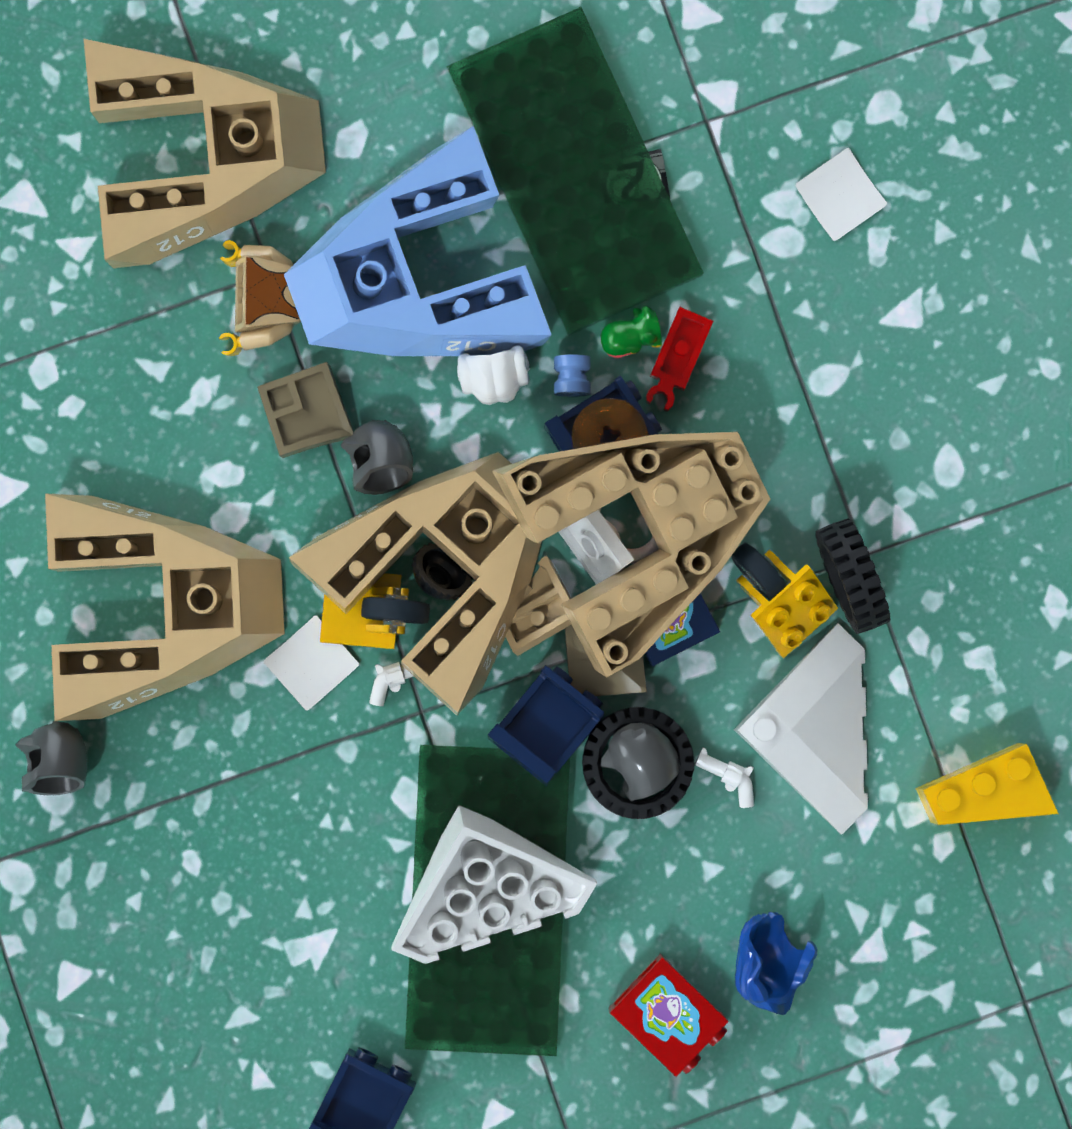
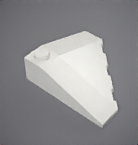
M837 623L739 723L734 731L842 835L868 809V793H864V770H867V740H863V717L866 716V687H862V664H865V649Z
M459 805L440 837L391 948L392 951L427 964L440 960L438 952L461 945V949L464 952L491 943L489 935L511 928L514 935L541 927L540 919L563 912L565 919L578 915L596 887L597 881L496 821Z

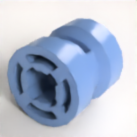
M569 354L554 357V370L559 373L558 379L554 382V395L563 397L591 395V383L587 380V375H585L591 368L590 356Z

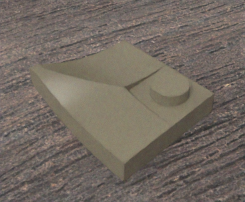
M328 362L257 387L279 456L282 458L323 445L343 441L354 433Z
M572 624L565 628L568 675L574 680L570 685L581 694L585 690L591 692L594 696L647 692L643 656L606 678L594 669Z

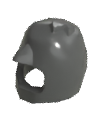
M371 420L355 429L353 435L345 438L341 443V447L350 455L352 462L354 490L363 494H384L399 489L412 480L413 455L409 442L403 432L387 420Z
M53 721L52 724L34 729L31 735L21 738L15 744L26 755L28 763L27 774L22 776V792L48 796L73 793L84 788L88 773L87 753L83 737L77 728L69 723Z
M644 722L631 723L619 729L611 738L609 748L602 757L600 764L601 767L616 769L623 775L625 781L622 790L630 801L649 797L664 789L677 776L681 767L677 751L670 740L655 726Z

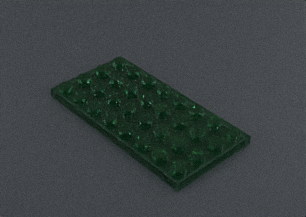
M582 7L447 66L450 78L470 122L475 128L480 144L568 336L703 276L704 272Z
M420 745L412 899L440 837L459 805L496 821L565 861L570 759L546 787L499 748ZM563 912L540 919L541 927L514 935L511 928L489 935L491 943L463 952L461 945L440 951L438 952L440 960L427 964L409 957L405 1049L557 1056Z

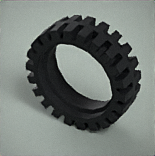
M847 518L817 530L815 534L816 541L820 549L821 558L824 561L825 570L829 575V581L834 588V593L839 600L840 607L844 611L845 617L854 632L860 634L890 622L889 606L885 599V592L881 587L879 575L875 571V565L873 560L870 559L869 551L864 546L863 539L852 520Z
M646 707L625 708L605 717L589 735L582 758L584 779L594 798L612 813L631 819L656 817L673 808L686 794L692 781L694 754L684 730L671 717ZM631 723H649L670 740L677 751L681 767L677 776L663 791L652 798L630 801L628 798H624L613 791L605 781L602 767L600 766L602 753L611 736L619 729Z

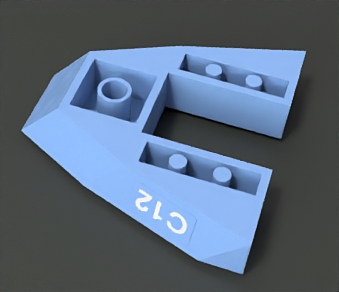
M474 126L428 153L341 217L284 274L309 345L387 356H460L463 353H468L469 355H492L510 350L516 345H520L524 351L544 345L552 334L526 265L420 299L398 240L400 237L493 208L499 193Z

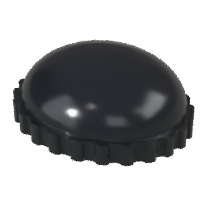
M429 543L416 552L413 558L414 562L412 563L414 578L422 591L429 596L440 600H456L472 585L471 580L473 578L436 544Z

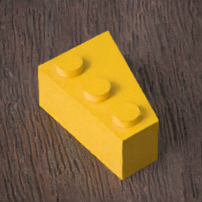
M1016 743L915 788L930 822L937 825L1059 814L1028 745L1023 743Z

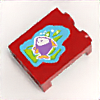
M661 953L609 1007L610 1014L675 1077L682 1071L685 1074L689 1073L701 1060L699 1052L708 1043L711 1046L718 1043L726 1034L727 1029L724 1026L729 1022L726 1016L721 1011L719 1012Z

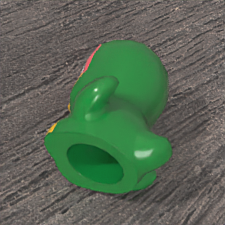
M643 306L642 310L634 308L633 320L615 321L607 324L600 334L603 350L611 357L622 358L639 353L642 346L662 347L660 325L656 312L648 306Z

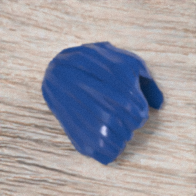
M769 912L768 914L763 913L762 915L753 916L745 923L739 939L735 972V986L745 1000H748L760 1009L785 1015L791 1008L796 989L806 981L813 967V961L817 956V947L812 941H808L804 950L796 949L784 931V918L781 914Z

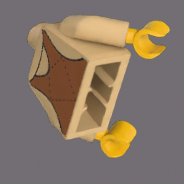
M225 241L222 245L225 249H235L232 257H220V259L227 266L236 267L235 332L242 333L240 337L231 333H223L220 335L219 340L231 338L234 342L233 348L230 351H222L221 353L227 356H236L242 351V348L244 350H251L274 344L288 336L293 326L301 321L284 274L293 266L292 260L272 246L244 245L240 248L234 241Z

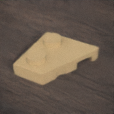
M544 556L538 562L540 568L531 579L505 636L513 653L517 656L571 625L561 605L570 600L571 597L552 561L547 556Z

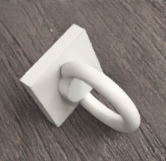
M601 508L559 531V534L595 584L618 573L629 564H634L659 550L653 537L646 545L640 548L627 549L621 542L616 528L600 513Z

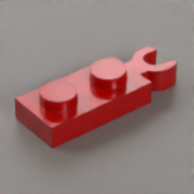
M679 307L650 374V377L659 380V383L649 389L646 395L647 404L650 405L654 395L661 393L667 398L664 411L668 412L672 408L675 400L672 390L674 387L682 391L685 390L714 322L713 320Z

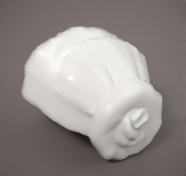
M520 345L492 355H469L468 353H463L458 357L457 376L462 392L464 394H473L482 404L508 403L515 398L520 387L526 386L530 382L528 375L530 370L529 361L524 349Z

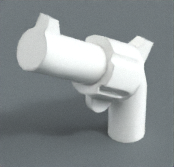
M400 662L384 667L379 664L375 665L378 675L373 683L369 703L376 706H384L388 685L392 692H398L401 684L406 683L405 679L414 676L400 665Z
M703 747L695 762V766L721 777L720 781L725 783L727 791H734L738 786L739 807H753L754 796L750 774L754 767L748 766L744 768L731 761L728 764L709 756L706 748Z

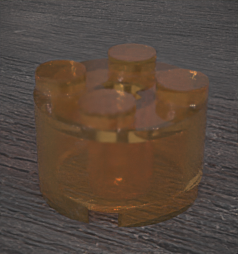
M611 398L601 399L586 406L575 419L572 429L573 449L601 444L599 440L604 437V431L610 430L612 434H619L620 437L616 441L648 436L643 417L628 402Z

